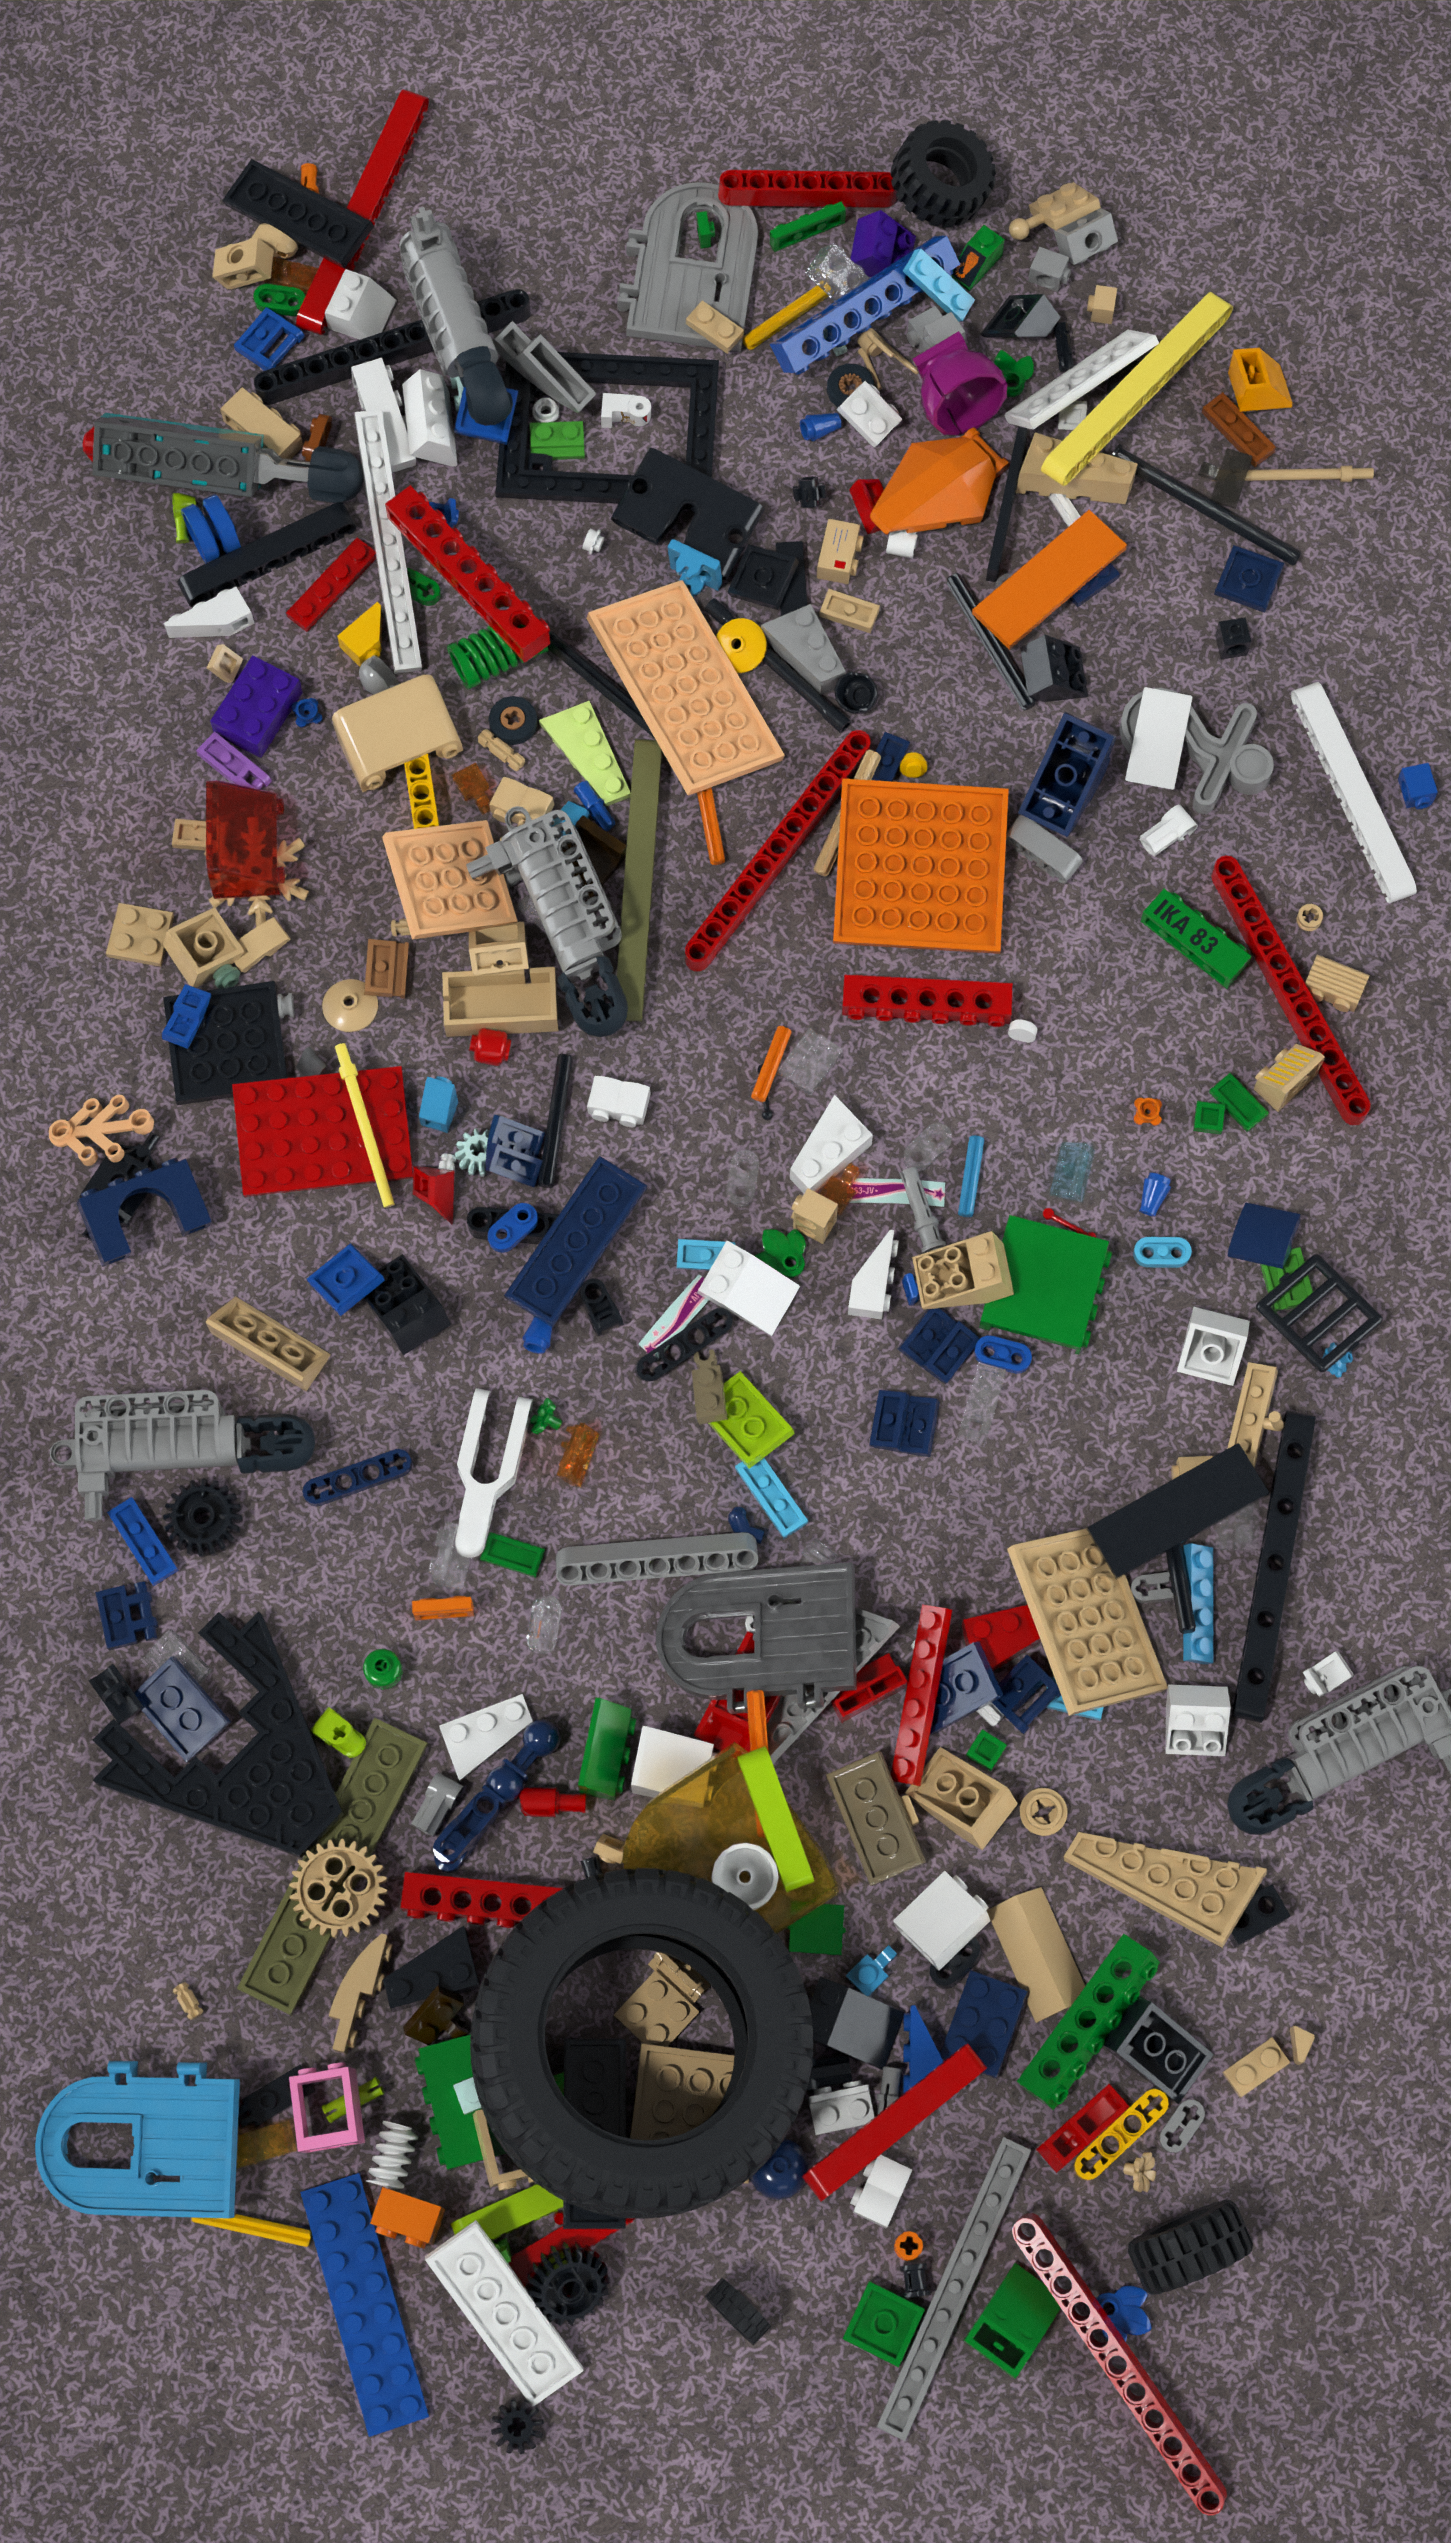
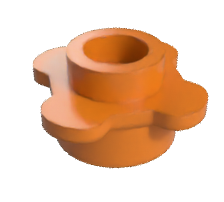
M1137 1098L1135 1100L1136 1115H1134L1133 1120L1136 1124L1151 1123L1153 1126H1157L1161 1123L1162 1118L1159 1116L1162 1102L1159 1099ZM1145 1110H1150V1114H1146Z

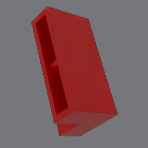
M888 1653L859 1670L856 1674L857 1690L840 1691L830 1703L841 1723L905 1689L908 1681L900 1667H896Z

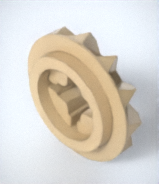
M1038 1788L1029 1792L1021 1802L1019 1810L1021 1822L1030 1833L1042 1837L1055 1834L1064 1826L1067 1819V1806L1062 1796L1056 1791L1048 1788ZM1037 1801L1044 1808L1055 1807L1048 1814L1050 1824L1043 1817L1032 1818L1038 1812Z

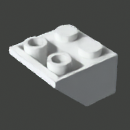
M1168 1684L1166 1701V1754L1225 1756L1231 1708L1228 1687Z

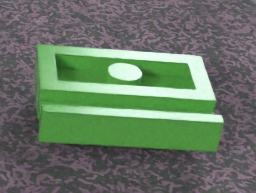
M583 421L530 423L531 453L547 454L552 456L553 460L584 459Z
M1300 1247L1291 1250L1283 1269L1260 1264L1268 1293L1280 1284L1279 1279L1287 1272L1289 1274L1293 1273L1304 1263ZM1309 1276L1304 1277L1272 1305V1309L1275 1312L1283 1309H1293L1313 1292Z

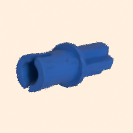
M582 781L576 785L573 790L574 793L581 800L585 809L589 811L596 824L606 832L611 830L615 826V821L605 808L604 800L596 795L588 781Z

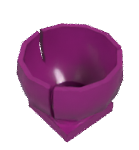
M959 331L913 358V362L922 379L921 405L925 416L943 435L965 434L972 427L976 429L981 427L997 414L1007 397V382L1002 371L983 353L968 350L965 340ZM948 410H949V412H950V414H951V416H952V418H953V420H954L956 426L953 424V421H952V419H951V417H950V415H949V413H948Z

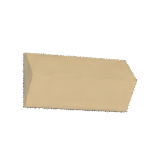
M236 1296L208 1317L206 1321L211 1334L306 1392L331 1355Z
M1042 1887L1015 1895L987 1910L1020 1988L1028 1991L1026 2002L1035 2023L1068 2010L1084 1989L1085 1984Z

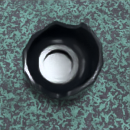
M852 671L846 673L838 679L834 688L836 701L841 708L851 714H864L870 711L875 706L879 697L877 684L871 677L863 673Z

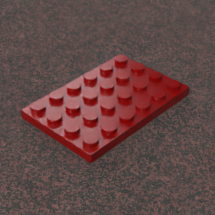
M402 1066L357 1071L358 1076H356L387 1180L412 1179L413 1167ZM340 1073L232 1084L244 1197L376 1183L345 1080L341 1079Z

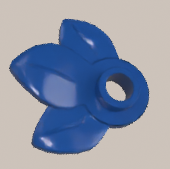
M1123 2286L1114 2294L1103 2293L1096 2297L1102 2308L1107 2302L1113 2305L1114 2311L1108 2317L1125 2342L1127 2334L1142 2335L1151 2330L1150 2320L1140 2308L1148 2294L1143 2289L1135 2286ZM1102 2330L1104 2338L1108 2341L1107 2333Z

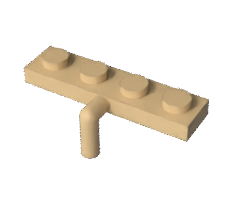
M1248 1362L1228 1448L1239 1443L1255 1468L1264 1429L1282 1431L1284 1429V1422L1277 1411L1271 1412L1269 1418H1267L1278 1373L1277 1367Z

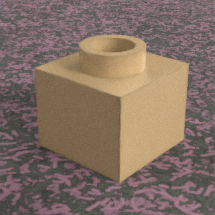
M1096 285L1095 295H1089L1087 311L1092 312V322L1112 324L1117 288Z

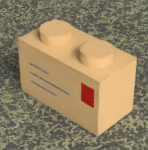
M828 519L817 566L818 579L849 584L850 576H856L859 560L854 558L856 552H861L864 536H860V525Z

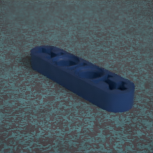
M395 1449L321 1475L305 1483L302 1490L303 1497L309 1505L318 1507L398 1479L410 1472L412 1467L411 1457L405 1450ZM397 1456L401 1460H407V1462L403 1463V1469L398 1470L396 1466L387 1468L390 1474L385 1476L381 1461L385 1460V1464L388 1466L395 1462L394 1458ZM368 1466H376L379 1469V1476L375 1480L370 1481L363 1477V1472ZM339 1477H350L352 1479L350 1488L339 1490L336 1487V1480ZM330 1480L331 1488L335 1494L330 1495L329 1490L320 1493L321 1498L315 1500L314 1496H308L312 1492L313 1486H317L318 1489L327 1488L325 1481Z

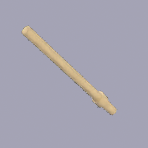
M1340 466V468L1212 470L1211 476L1212 481L1340 479V482H1352V479H1373L1374 469Z

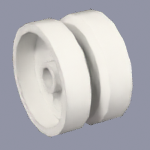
M749 1843L732 1845L724 1850L715 1861L711 1876L712 1883L743 1900L753 1911L759 1909L770 1900L776 1891L779 1878L777 1865L770 1853L758 1845ZM743 1871H746L751 1876L750 1881L747 1883H743L739 1879V1875Z

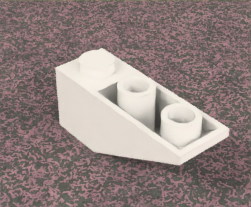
M234 587L230 590L226 589L219 592L216 597L206 602L197 603L191 610L183 614L173 615L164 623L169 638L231 636L253 625L254 620L237 587Z
M889 1230L853 1278L848 1315L882 1319L883 1311L889 1312L891 1295L885 1293L887 1284H893L895 1267H889L890 1257H896L899 1241L893 1240L894 1230Z

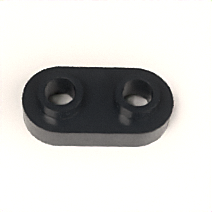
M973 1937L940 1970L931 1964L930 1976L933 1983L942 1989H950L957 1985L981 1959L982 1949L979 1941ZM966 1948L972 1950V1954L968 1957L962 1956V1951ZM942 1971H951L950 1977L942 1978Z

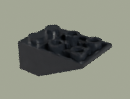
M403 1254L377 1270L385 1281L363 1299L402 1355L410 1352L451 1325L439 1300Z

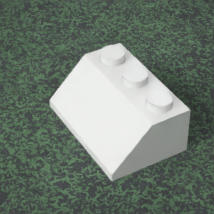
M419 369L402 384L410 456L452 467L457 466L450 393L442 375Z

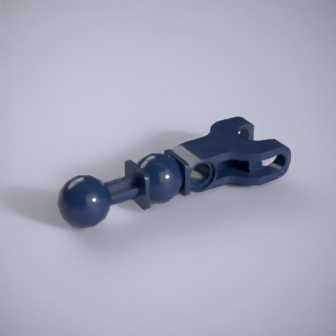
M544 1719L535 1720L530 1723L523 1733L524 1746L511 1762L504 1758L502 1766H498L489 1772L486 1784L482 1787V1792L473 1797L462 1812L447 1825L435 1840L433 1845L434 1860L440 1871L453 1873L460 1868L475 1849L479 1840L496 1820L499 1808L504 1809L505 1803L514 1801L523 1790V1783L526 1784L528 1781V1776L525 1772L538 1756H548L557 1750L561 1736L559 1729L554 1723ZM483 1801H489L494 1805V1808L490 1813L486 1814L481 1813L477 1809L478 1805ZM448 1849L454 1851V1853L450 1855L443 1854Z

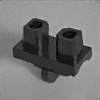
M111 1664L102 1673L89 1680L119 1725L144 1708L114 1664Z

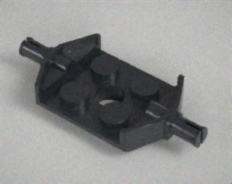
M150 1132L142 1145H120L125 1152L123 1159L119 1162H111L106 1156L82 1193L93 1188H97L98 1191L109 1188L108 1183L118 1177L126 1178L127 1181L136 1178L134 1174L146 1168H151L152 1171L159 1169L151 1157V1151L160 1140V1137ZM148 1193L132 1195L122 1203L119 1208L121 1227L130 1226L129 1221ZM86 1228L81 1235L91 1241Z

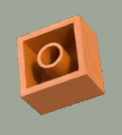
M382 2187L370 2224L377 2226L375 2232L393 2239H396L397 2234L406 2236L405 2243L425 2249L426 2244L434 2246L446 2209Z

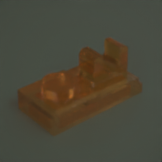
M273 256L271 278L264 280V282L299 288L304 294H307L318 268Z
M585 1423L575 1425V1427H567L566 1431L572 1436L570 1442L561 1443V1446L566 1450L556 1474L559 1478L575 1487H581L600 1435Z

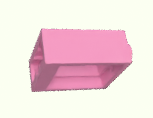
M345 2062L327 2065L328 2070L317 2072L316 2068L298 2070V2076L289 2077L298 2152L311 2153L365 2143L356 2069L346 2067ZM342 2078L348 2130L309 2137L302 2085Z

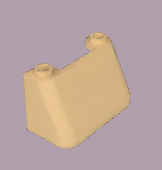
M429 674L418 676L345 706L336 711L332 716L337 739L362 792L381 787L386 779L385 771L435 751L438 757L449 759L463 751L461 740L433 676Z

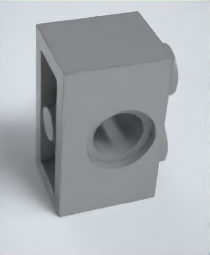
M1102 208L1056 231L1054 230L1060 254L1069 257V262L1073 265L1085 262L1088 257L1109 249V246L1118 242L1112 215Z

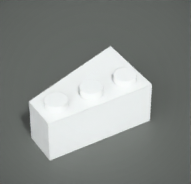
M835 1095L790 1168V1180L804 1194L807 1188L814 1192L819 1191L872 1145L873 1135Z

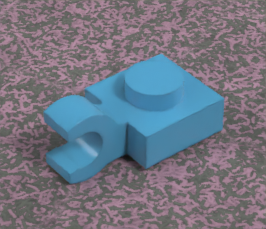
M888 1945L875 1960L867 1954L846 1977L864 1995L870 1996L889 1977L883 1969L897 1956V1953Z

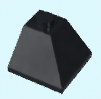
M1044 294L1009 295L981 335L985 338L1046 337L1054 330L1055 324L1061 317Z

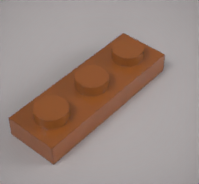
M1223 392L1202 408L1201 413L1254 467L1275 453L1276 446L1240 412L1239 408Z

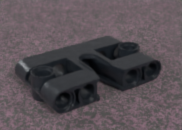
M649 447L635 474L629 479L628 487L610 519L625 530L657 545L675 525L683 510H693L695 516L687 529L684 544L719 560L722 580H727L741 553L746 549L748 540L765 508L760 503L655 448ZM638 484H643L647 487V491L643 494H638L633 491V488ZM732 534H738L743 540L738 544H733L728 538Z

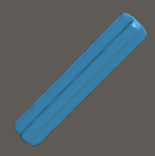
M972 1135L969 1137L958 1210L959 1216L972 1217L974 1213L984 1138L981 1136Z

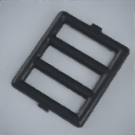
M1318 1254L1312 1255L1293 1273L1289 1274L1287 1272L1279 1279L1280 1284L1256 1304V1309L1319 1372L1327 1371L1347 1352L1352 1354L1360 1347L1359 1342L1383 1321L1382 1316ZM1317 1268L1328 1280L1286 1316L1281 1318L1271 1306L1311 1271ZM1337 1288L1348 1300L1305 1337L1301 1338L1291 1326L1332 1290ZM1357 1307L1368 1320L1322 1359L1311 1346Z

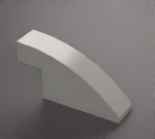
M512 321L493 339L499 355L515 370L545 394L572 411L580 412L596 395L594 390L541 334L531 341Z

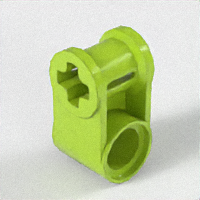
M330 1707L324 1711L310 1729V1732L317 1738L320 1737L325 1741L326 1745L332 1746L349 1758L360 1755L366 1746L365 1737Z

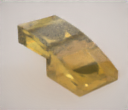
M285 2121L238 2135L236 2169L297 2151L290 2122Z

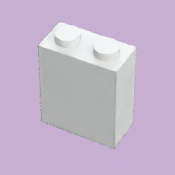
M946 1871L934 1880L893 1920L897 1930L938 1970L942 1969L991 1921L986 1911L989 1908L978 1895L972 1897L966 1892L968 1889L967 1885L957 1875L952 1878Z

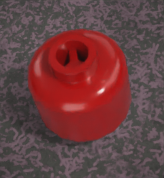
M482 1028L479 1030L478 1035L472 1034L469 1051L474 1052V1060L478 1063L500 1066L502 1061L508 1060L511 1039H507L505 1031Z

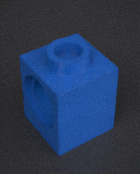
M1429 763L1401 769L1398 782L1406 808L1424 809L1429 807L1434 802L1438 793Z

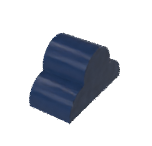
M1064 712L1018 813L1068 837L1077 825L1084 809L1091 802L1106 773L1110 762L1109 756L1116 736Z

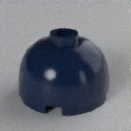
M785 2138L769 2160L750 2177V2181L755 2189L766 2198L774 2200L789 2199L800 2192L806 2183L802 2175L809 2170L808 2158L801 2146Z

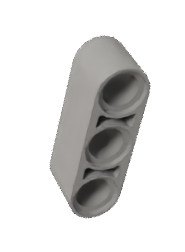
M1020 815L1006 831L1007 845L1010 846L1012 844L1015 847L1014 850L1032 862L1034 860L1037 862L1036 866L1054 878L1056 876L1059 878L1058 882L1065 884L1083 863L1081 856L1036 822L1023 815Z

